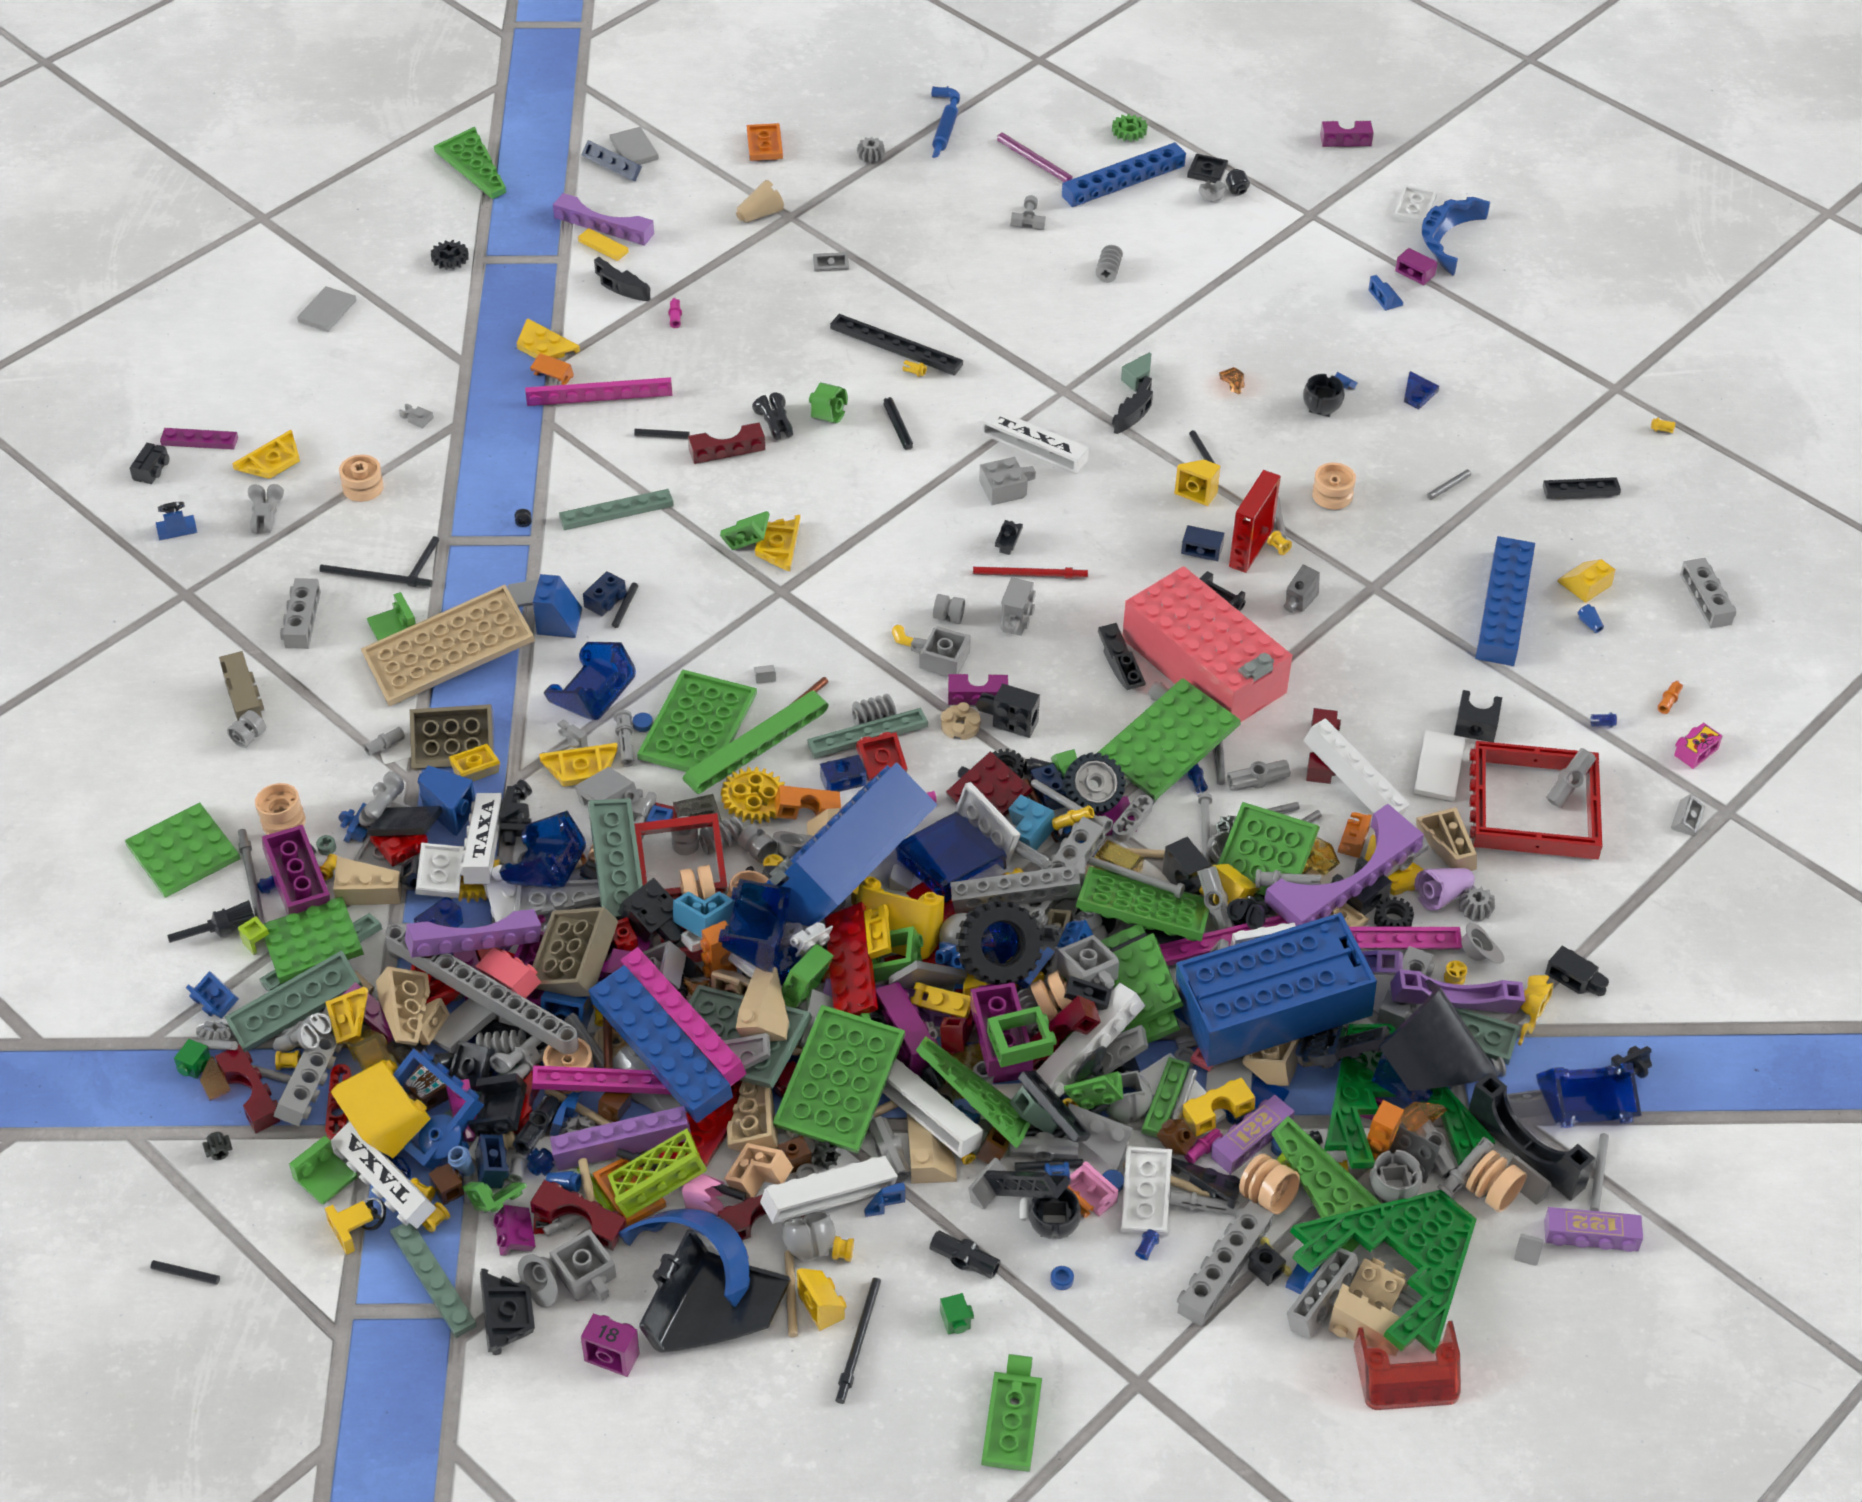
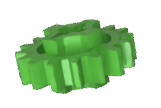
M1127 114V116L1121 115V118L1116 117V120H1113L1112 132L1114 136H1117V139L1122 138L1123 141L1128 139L1132 142L1133 139L1138 141V138L1143 139L1144 135H1147L1148 124H1146V120H1142V117H1136L1135 114L1133 116Z

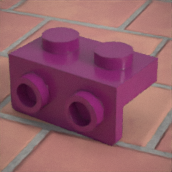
M504 1205L495 1214L493 1220L494 1227H496V1243L499 1247L500 1255L506 1256L510 1249L532 1252L536 1245L529 1208Z

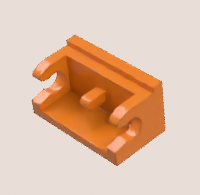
M541 353L530 367L531 371H535L534 375L538 376L542 373L561 381V385H566L574 376L571 364Z
M1352 812L1350 817L1357 818L1359 821L1354 819L1347 820L1337 852L1360 858L1370 828L1372 815Z

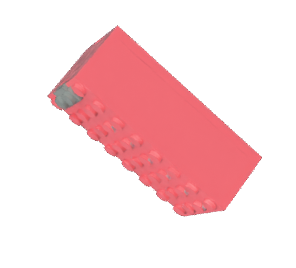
M1185 566L1125 601L1122 633L1124 641L1174 684L1184 678L1239 718L1241 722L1287 693L1293 655Z

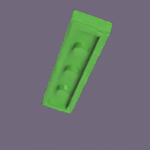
M1172 1057L1168 1058L1144 1121L1142 1134L1158 1138L1156 1134L1162 1128V1124L1171 1119L1190 1068L1189 1062Z

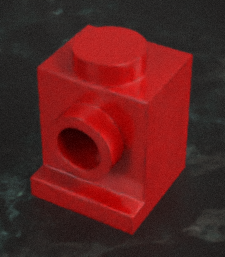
M628 917L618 920L611 941L614 949L633 951L638 947V939L629 923Z

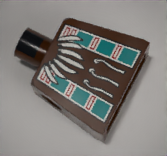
M421 1063L403 1085V1089L410 1099L414 1101L418 1099L427 1107L426 1112L449 1100L446 1084Z

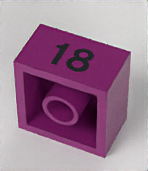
M593 1313L581 1335L584 1361L628 1377L640 1354L637 1329L628 1323L622 1324L613 1321L609 1316H600Z

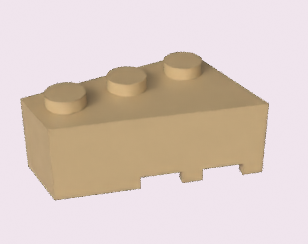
M1457 807L1416 817L1417 829L1424 834L1429 846L1450 868H1467L1470 871L1477 869V854Z
M337 856L333 887L335 898L343 897L345 905L401 904L402 883L400 882V872Z
M1342 1284L1333 1307L1328 1331L1333 1332L1339 1337L1354 1340L1360 1345L1375 1348L1383 1354L1396 1356L1399 1349L1383 1335L1400 1316L1384 1307H1380V1309L1368 1303L1369 1298L1364 1295L1360 1298L1348 1291L1349 1287Z

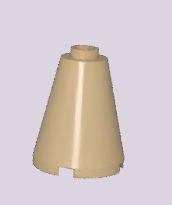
M769 180L763 181L737 207L736 216L740 221L747 223L784 210L783 199L778 190L774 191L772 189V182Z

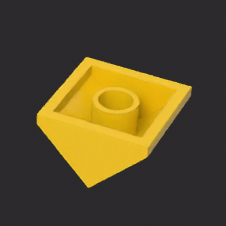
M488 744L449 757L454 773L472 781L499 772L500 761Z
M1213 865L1217 867L1223 890L1228 895V904L1237 898L1252 896L1260 890L1256 888V884L1231 865ZM1201 886L1199 892L1202 895H1204L1203 888ZM1214 894L1213 902L1218 905L1220 898L1217 894Z

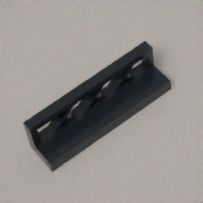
M987 1170L984 1174V1177L997 1196L1057 1199L1071 1183L1067 1176L1049 1175L1048 1172Z

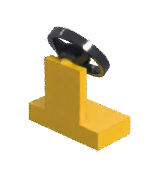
M374 1197L361 1201L340 1212L336 1211L333 1204L324 1208L327 1221L346 1255L355 1251L350 1231L360 1226L366 1230H376L383 1224L386 1218L384 1202ZM373 1201H378L381 1205V1216L378 1215L377 1209L373 1207ZM376 1218L380 1219L378 1223L373 1227H367L365 1225L366 1223H369L375 1220Z

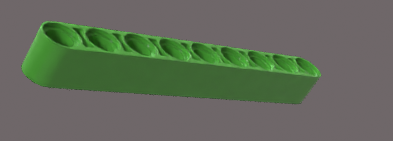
M815 691L807 693L690 768L684 774L683 781L695 793L700 794L732 774L733 771L735 772L823 715L828 709L829 704Z

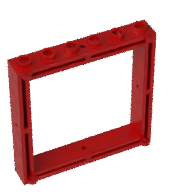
M1476 741L1474 749H1470L1469 761H1472L1469 776H1473V779H1470L1469 791L1473 792V795H1470L1469 807H1473L1469 817V822L1473 823V826H1470L1469 838L1473 839V847L1599 860L1603 847L1599 753L1591 752L1596 760L1586 773L1588 837L1486 827V763L1562 770L1567 768L1578 751Z

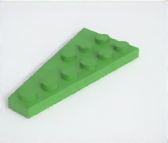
M475 126L434 146V152L490 198L494 199L506 193V186L500 175H498L497 169L493 165L485 145L482 144Z
M925 1036L916 1049L919 1055L1017 1149L1022 1143L1030 1123L1022 1119L1010 1104L1011 1099Z
M1289 1116L1271 1133L1291 1168L1300 1175V1183L1321 1218L1382 1204ZM1352 1238L1341 1248L1353 1252L1360 1244Z

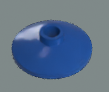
M446 1114L435 1115L421 1128L419 1146L424 1154L432 1146L437 1148L432 1159L440 1160L447 1158L449 1151L453 1147L459 1146L461 1141L460 1125L455 1127L450 1133H448L446 1128L453 1117ZM439 1132L438 1137L434 1138L435 1134Z

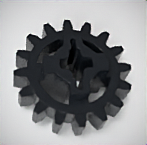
M445 240L443 244L438 242V246L434 245L430 254L434 266L438 265L439 269L445 267V270L449 268L454 270L456 266L460 268L461 264H466V260H469L466 245L461 244L460 241L454 243V240H451V242Z

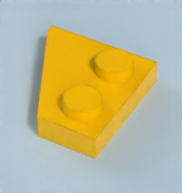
M362 987L326 1001L337 1044H343L361 1036L368 995L367 988Z

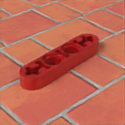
M345 1064L334 1066L330 1073L325 1125L326 1135L330 1140L336 1135L333 1134L335 1132V1124L339 1126L338 1133L349 1120L345 1113L340 1116L332 1115L334 1110L341 1109L331 1093L332 1089L341 1083L338 1077L341 1073H344L342 1081L352 1077L349 1066Z

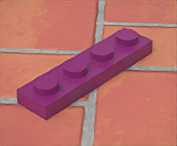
M164 428L160 443L162 446L234 450L238 440V433L233 431Z

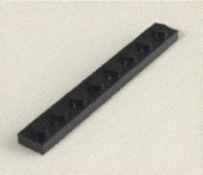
M838 314L830 323V329L954 376L963 366V360L842 314Z

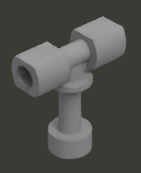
M1029 195L1025 198L1024 207L1026 211L1023 213L1012 212L1010 225L1022 227L1023 224L1033 225L1032 228L1044 230L1046 216H1038L1033 212L1038 204V199L1035 196Z

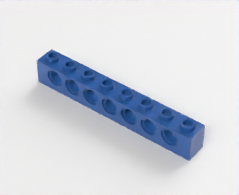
M1174 142L1062 183V197L1071 207L1078 206L1185 166L1186 152Z

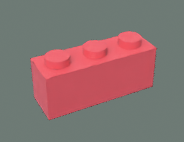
M494 947L475 966L479 972L525 999L541 983L536 976L538 972L530 964L525 965L519 958L515 957L513 959L505 950L499 951Z

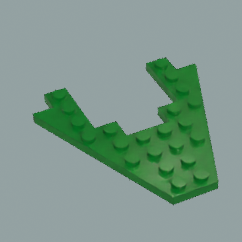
M1349 1024L1346 1036L1388 1025L1390 1034L1396 1029L1391 1024ZM1371 1050L1363 1052V1055L1356 1058H1350V1056L1342 1058L1324 1150L1345 1151L1351 1169L1374 1167L1375 1160L1359 1115L1376 1114L1378 1106L1375 1097H1412L1418 1113L1440 1114L1458 1166L1462 1164L1483 1137L1495 1144V1139L1448 1087L1409 1091L1382 1051L1373 1053Z
M1437 1190L1407 1199L1403 1198L1293 1225L1290 1233L1304 1245L1294 1253L1292 1259L1307 1272L1311 1273L1352 1238L1370 1253L1385 1241L1418 1269L1409 1278L1407 1284L1423 1298L1392 1324L1383 1336L1401 1352L1416 1339L1434 1354L1441 1339L1477 1219L1445 1192Z

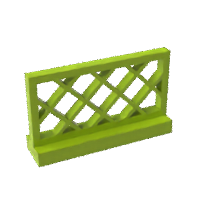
M686 1128L608 1174V1178L615 1194V1202L626 1218L703 1174L707 1171V1168L700 1158L689 1130ZM686 1139L682 1147L677 1146L680 1141ZM666 1151L663 1158H657L660 1153ZM673 1152H679L676 1159H670ZM646 1163L643 1170H637L640 1165ZM653 1164H659L655 1171H650ZM626 1175L623 1182H616V1179ZM633 1176H639L635 1183H630Z

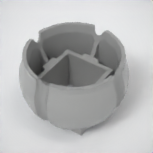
M1138 1071L1119 1072L1122 1075V1088L1131 1087L1136 1089L1137 1092L1123 1094V1099L1110 1104V1107L1105 1109V1112L1110 1118L1120 1123H1129L1130 1119L1137 1122L1149 1111L1153 1098L1151 1087Z
M1396 1150L1394 1154L1386 1151L1378 1156L1369 1175L1372 1189L1382 1199V1203L1416 1196L1423 1180L1422 1171L1417 1159L1401 1150ZM1402 1179L1404 1187H1391L1386 1184V1181Z
M814 1212L806 1214L804 1218L799 1216L782 1223V1237L786 1248L802 1262L829 1255V1250L835 1240V1226L830 1218V1214Z

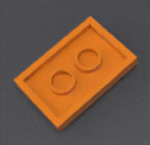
M779 123L746 125L750 161L783 159Z
M621 1158L593 1172L592 1175L614 1211L620 1212L626 1218L615 1202V1194L608 1178V1174L630 1162ZM626 1175L616 1179V1182H623ZM633 1176L630 1183H635L639 1176ZM660 1198L626 1218V1228L667 1207L664 1198Z

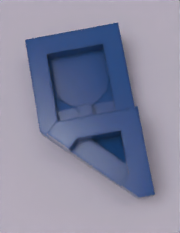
M572 1092L559 1107L551 1127V1136L559 1135L564 1116L573 1118L579 1093Z
M904 1182L882 1188L864 1209L865 1217L885 1214V1206L905 1203Z

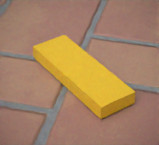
M590 228L578 236V242L616 261H619L629 253L628 247Z

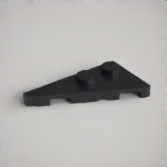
M1172 1158L1171 1170L1179 1174L1182 1171L1190 1176V1183L1208 1192L1214 1198L1222 1197L1228 1201L1227 1206L1234 1209L1241 1194L1239 1190L1241 1179L1234 1175L1217 1172L1212 1168H1204Z

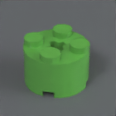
M820 382L815 392H812L809 396L811 417L832 423L840 422L845 414L843 407L848 403L846 389Z

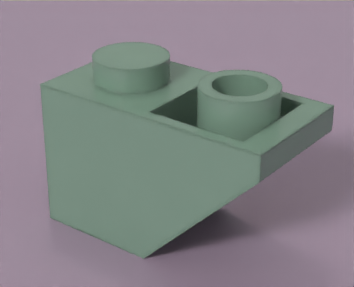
M1149 352L1122 366L1121 381L1132 390L1137 391L1138 384L1143 382L1145 376H1150L1152 354Z
M1023 1086L1010 1101V1104L1022 1119L1043 1132L1052 1134L1059 1126L1052 1121L1051 1115L1038 1105L1037 1099L1026 1091Z

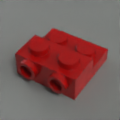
M884 732L873 738L866 736L857 741L856 749L861 765L864 766L868 781H871L887 765L891 768L896 762L907 772L908 768L897 732Z
M426 835L370 836L371 842L392 867L420 853L421 843H428Z

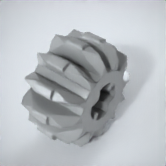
M865 137L864 140H860L857 152L859 159L863 160V162L877 163L878 160H882L885 148L883 141L879 140V138Z
M1474 885L1470 889L1465 888V891L1459 898L1460 911L1464 912V917L1470 916L1472 921L1475 918H1478L1480 921L1484 918L1489 919L1496 906L1495 896L1490 895V890H1483L1482 886L1479 889Z

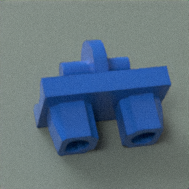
M362 803L355 816V811L352 809L342 811L339 814L340 826L342 828L349 826L343 841L349 843L351 839L362 843L368 830L359 826V815L367 804Z
M940 942L939 950L935 952V962L965 970V965L961 964L958 959L960 953L956 952V944Z

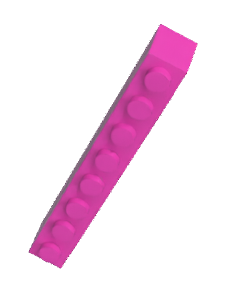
M638 947L620 960L622 966L625 965L730 1083V1086L746 1075L742 1061Z

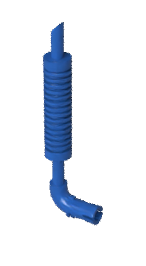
M933 86L931 91L932 97L950 98L951 102L950 105L945 106L932 142L934 148L932 158L938 157L940 152L946 149L958 115L956 105L960 101V94L957 90L949 88V86Z

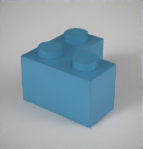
M1020 794L1008 810L1012 823L1016 825L1015 829L1021 834L1019 841L1037 851L1054 830L1052 819L1055 817L1052 809Z
M688 891L673 900V922L701 938V930L722 921H726L728 925L734 922L735 900L721 892H717L703 900Z

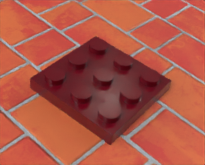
M990 751L946 791V794L958 804L965 783L971 782L1005 817L1009 813V807L1020 794L1027 797L1032 792V789Z

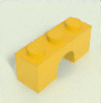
M1242 1077L1228 1081L1224 1086L1211 1089L1204 1095L1196 1099L1192 1098L1183 1104V1118L1196 1137L1216 1128V1115L1214 1111L1217 1109L1230 1111L1235 1119L1255 1110V1096Z

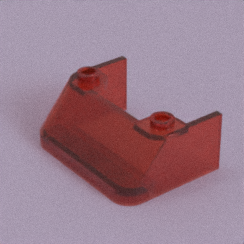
M1448 1321L1442 1340L1443 1343L1436 1349V1361L1390 1364L1389 1357L1384 1350L1367 1348L1363 1327H1359L1355 1338L1354 1352L1366 1405L1373 1410H1388L1455 1404L1461 1394L1460 1350L1453 1321Z

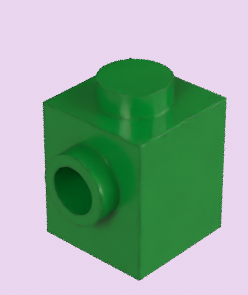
M191 1039L186 1041L174 1057L177 1071L183 1076H191L195 1079L198 1078L201 1072L206 1070L211 1060L208 1046Z
M963 1293L940 1298V1313L947 1334H961L971 1329V1319H974L972 1306L967 1305Z

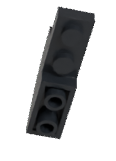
M601 257L594 259L595 273L600 276L601 285L631 299L651 300L650 286L628 270L621 273L620 270L614 268Z
M1145 376L1143 382L1138 384L1137 393L1133 394L1132 398L1126 397L1124 403L1120 404L1118 414H1115L1112 420L1115 434H1119L1135 425L1149 411L1153 400V391H1151L1152 378Z
M1113 623L1098 627V634L1104 645L1103 652L1122 686L1126 690L1145 686L1146 682L1133 652L1128 650L1118 624Z

